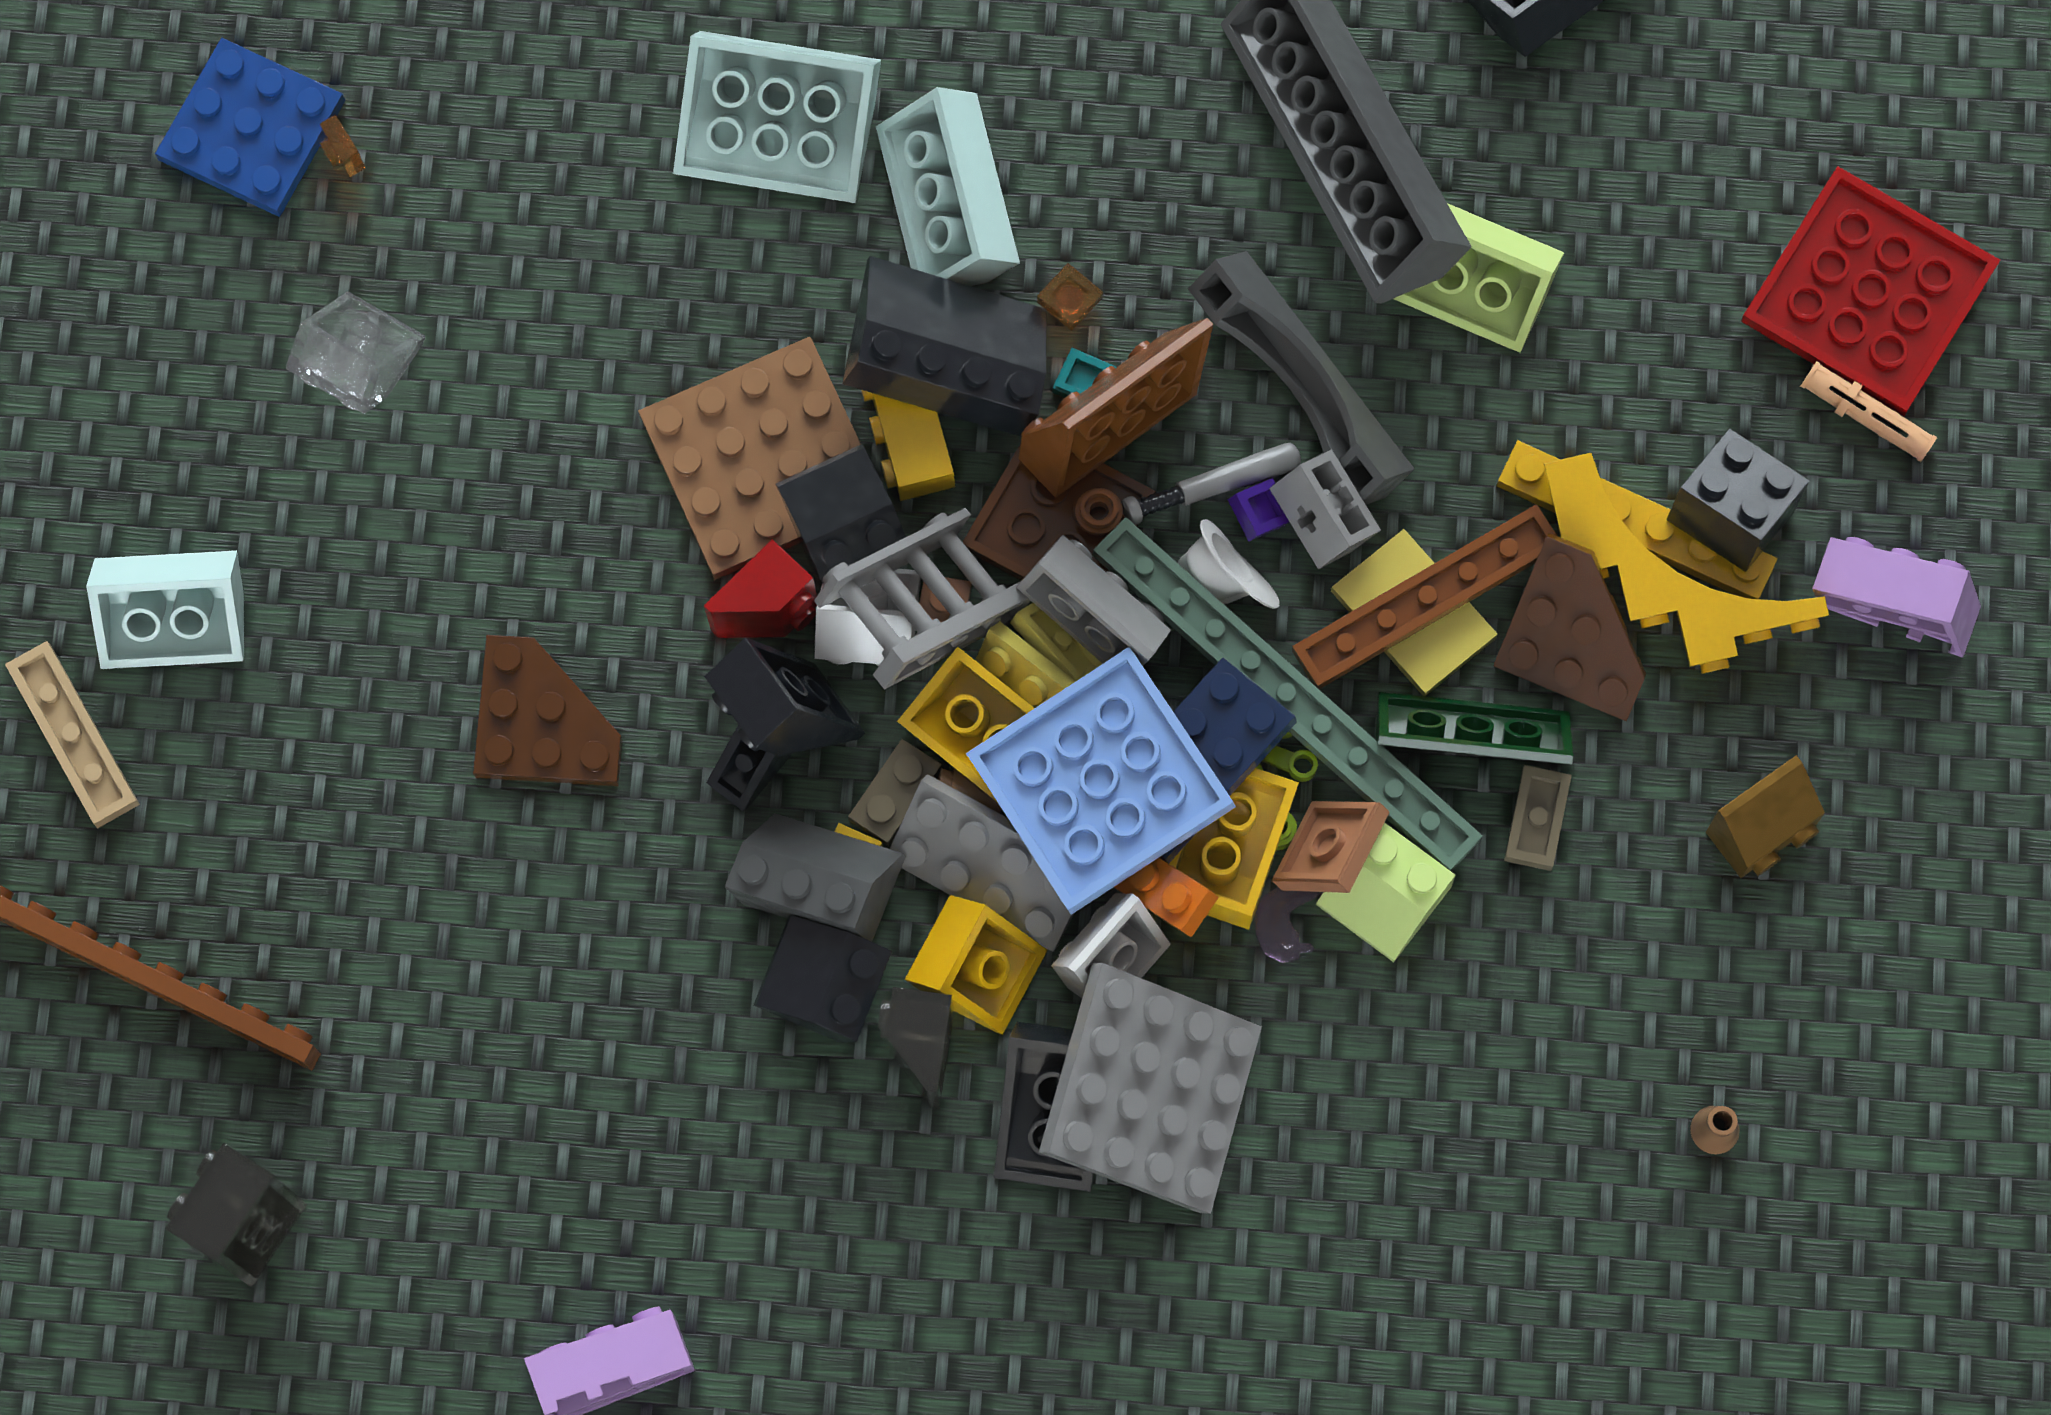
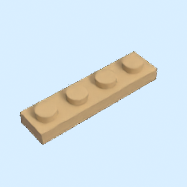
M46 641L6 663L5 666L93 824L99 828L140 805L49 642Z

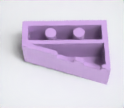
M1830 537L1812 588L1816 597L1825 596L1828 610L1876 627L1879 621L1908 628L1906 638L1921 642L1923 634L1952 644L1949 653L1962 658L1964 657L1981 608L1970 572L1963 565L1947 559H1940L1937 563L1922 560L1917 554L1902 548H1893L1891 552L1877 549L1868 541L1857 537H1847L1846 541Z
M660 1306L653 1307L632 1316L633 1322L616 1328H614L613 1324L603 1326L585 1335L586 1338L568 1344L560 1343L546 1348L538 1354L524 1358L544 1415H583L695 1371L676 1317L671 1309L662 1312Z

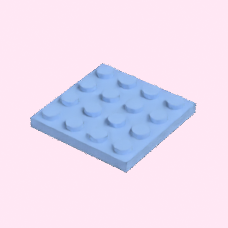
M1130 647L1121 651L966 753L1071 915L1236 807Z

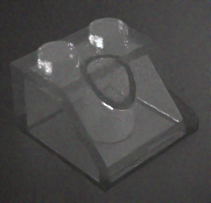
M347 291L300 323L285 369L301 377L306 384L320 388L339 399L347 408L358 410L365 414L389 396L423 345L426 336Z

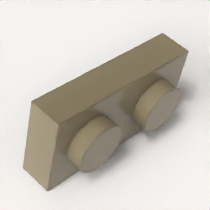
M901 739L849 814L848 820L889 847L899 830L921 780L927 774L936 778L942 768V764Z
M1524 765L1504 861L1552 871L1572 775Z

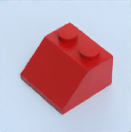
M772 539L704 605L711 632L718 638L786 637L794 628L797 631L802 630L815 617V607L817 604L814 600L817 594L813 577Z

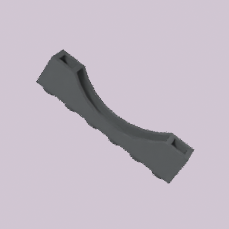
M1247 251L1215 259L1188 288L1216 326L1234 336L1256 353L1292 391L1307 413L1318 435L1323 452L1333 450L1365 505L1386 498L1414 470L1411 463Z

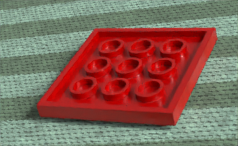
M1837 166L1747 308L1741 322L1813 364L1816 361L1819 362L1821 366L1849 383L1853 384L1856 381L1862 385L1860 390L1904 417L1993 274L2000 259Z

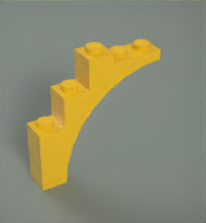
M1592 453L1544 463L1561 538L1594 551L1603 579L1610 577L1608 568L1617 566L1630 622L1640 620L1642 629L1670 622L1668 613L1677 611L1689 667L1700 665L1702 674L1730 668L1728 658L1738 656L1734 637L1743 635L1744 644L1773 638L1771 629L1790 625L1792 634L1820 628L1818 618L1829 615L1825 596L1792 601L1748 599L1711 589L1678 573L1650 552L1622 521L1603 488Z

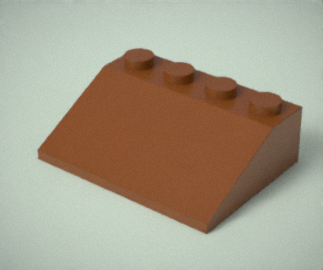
M1208 318L1165 332L1151 343L1146 340L1137 345L1129 354L1128 360L1117 368L1113 366L1105 368L1098 374L1092 386L1081 394L1077 391L1069 394L1059 404L1057 411L1045 420L1039 417L1032 421L1021 434L1022 440L1018 459L1055 498L1197 395L1213 323Z

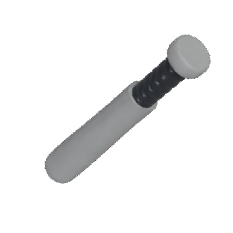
M1284 443L1200 475L1176 482L1175 487L1165 489L1162 492H1156L1141 499H1136L1134 496L1126 497L1121 501L1123 515L1134 525L1142 522L1143 516L1153 514L1156 511H1162L1177 504L1186 506L1215 495L1291 472L1301 463L1299 450L1292 443Z

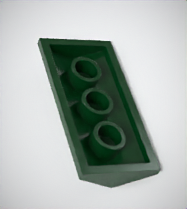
M1379 692L1375 740L1379 745L1572 764L1573 746L1569 711Z

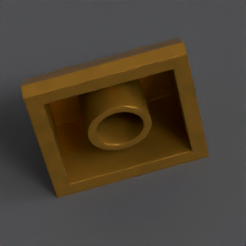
M1796 755L1718 810L1706 834L1740 878L1752 870L1759 876L1781 860L1777 852L1792 842L1797 849L1818 834L1819 830L1815 825L1818 824L1825 812L1802 761Z

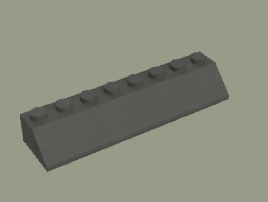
M1241 0L1220 25L1374 303H1384L1443 278L1472 246L1332 1Z

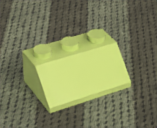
M1448 204L1472 247L1443 278L1393 299L1521 353L1549 292L1564 252Z

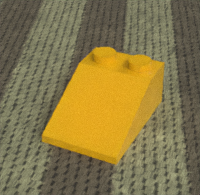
M1255 768L1230 796L1236 807L1197 832L1169 863L1219 897L1207 916L1248 930L1250 929L1299 782Z

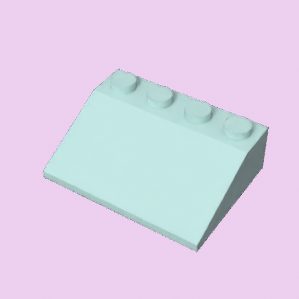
M704 31L691 35L673 174L856 203L875 107L881 60Z

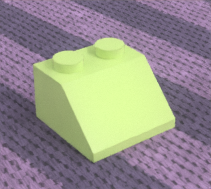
M1384 823L1350 893L1323 892L1316 905L1392 962H1395L1450 890L1456 875Z

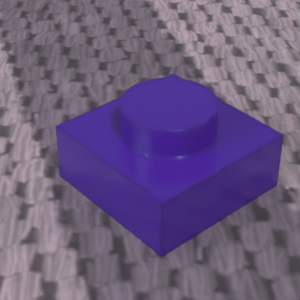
M1273 478L1238 492L1227 499L1248 542L1290 523L1269 489L1275 484Z

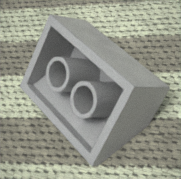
M1062 535L1016 588L1101 663H1105L1130 647L1143 666L1154 655L1171 631L1164 624L1163 616L1153 606L1147 603L1141 604L1128 592L1126 583L1118 575L1110 571L1105 572L1093 562L1090 551L1083 544L1076 540H1068Z

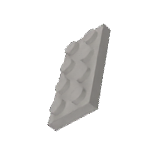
M928 774L921 780L890 847L891 850L903 853L906 856L902 869L949 895L987 905L1041 946L1054 952L1059 946L1074 913L1072 915L1069 913L1010 820Z

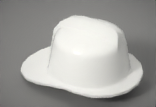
M1207 519L1202 520L1200 523L1202 536L1181 556L1178 564L1223 604H1228L1250 595L1266 607L1278 608L1279 599L1270 584L1234 549L1230 541L1214 523Z

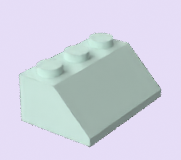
M237 551L94 559L86 588L101 669L239 662L244 660V593Z

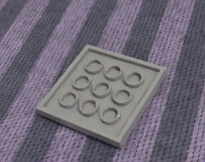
M1092 963L1039 1153L1195 1212L1211 1214L1262 1026L1105 963Z

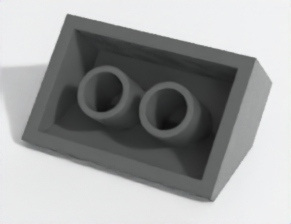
M774 813L742 842L724 887L744 905L787 919L789 915L797 916L850 932L872 942L906 856L903 853Z

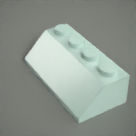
M936 87L876 126L912 269L973 286L989 282L1020 264L977 93Z

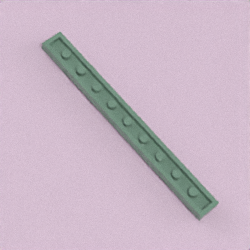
M1125 517L1093 550L1094 558L1110 572L1118 575L1143 602L1157 609L1164 620L1210 662L1216 665L1223 657L1294 714L1297 723L1288 732L1365 801L1380 802L1390 812L1387 820L1413 844L1452 871L1481 841L1483 835L1382 745L1377 744V741L1128 518Z

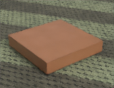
M1312 801L1272 882L1283 891L1350 893L1390 812L1380 802Z

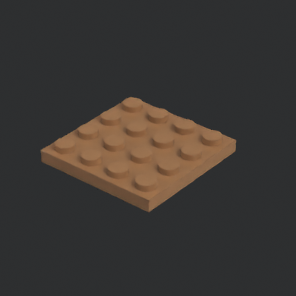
M810 336L638 410L643 425L714 580L743 568L772 539L783 550L800 543L776 483L861 445Z

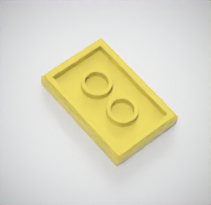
M1403 529L1333 585L1331 592L1350 613L1433 565L1434 562L1408 532ZM1468 602L1384 652L1422 696H1426L1494 641L1498 634L1472 604Z

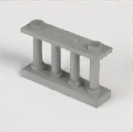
M966 508L950 516L940 513L932 518L922 530L849 566L842 562L833 567L823 577L825 585L814 602L821 608L842 597L884 649L882 651L884 660L873 676L884 690L951 655L957 647L962 649L985 637L988 630L999 621L1004 625L1010 624L1015 614L1025 608L1031 601L1016 588L1020 582L1007 589L1004 585L998 586L959 539L957 534L971 516ZM942 547L983 597L981 602L973 605L970 601L965 603L926 554ZM909 563L949 612V618L943 622H940L938 619L932 620L894 573V570ZM876 580L917 631L916 635L909 640L905 636L899 637L862 592L861 587Z

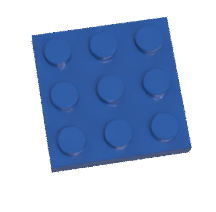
M221 37L155 155L158 161L280 217L346 100L343 93Z

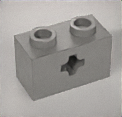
M1332 449L1300 464L1269 488L1318 569L1351 553L1381 531Z

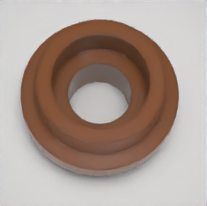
M1094 488L1086 491L1078 499L1075 516L1077 523L1085 532L1102 536L1109 534L1121 522L1123 507L1118 496L1112 491L1104 488ZM1095 507H1103L1107 510L1108 515L1102 520H1096L1090 515V512Z

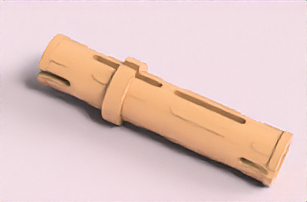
M1817 361L1800 386L1837 408L1834 413L1840 417H1843L1844 414L1848 415L1875 432L1878 436L1917 458L1919 462H1922L1937 439L1935 435L1932 436L1901 416L1898 412L1860 390L1862 388L1861 384L1856 381L1853 384L1849 383L1821 366ZM1832 386L1836 388L1840 392L1844 393L1846 396L1863 405L1866 408V410L1863 411L1860 408L1856 407L1846 399L1831 391L1829 387ZM1872 413L1877 414L1908 434V437L1902 436L1872 417Z

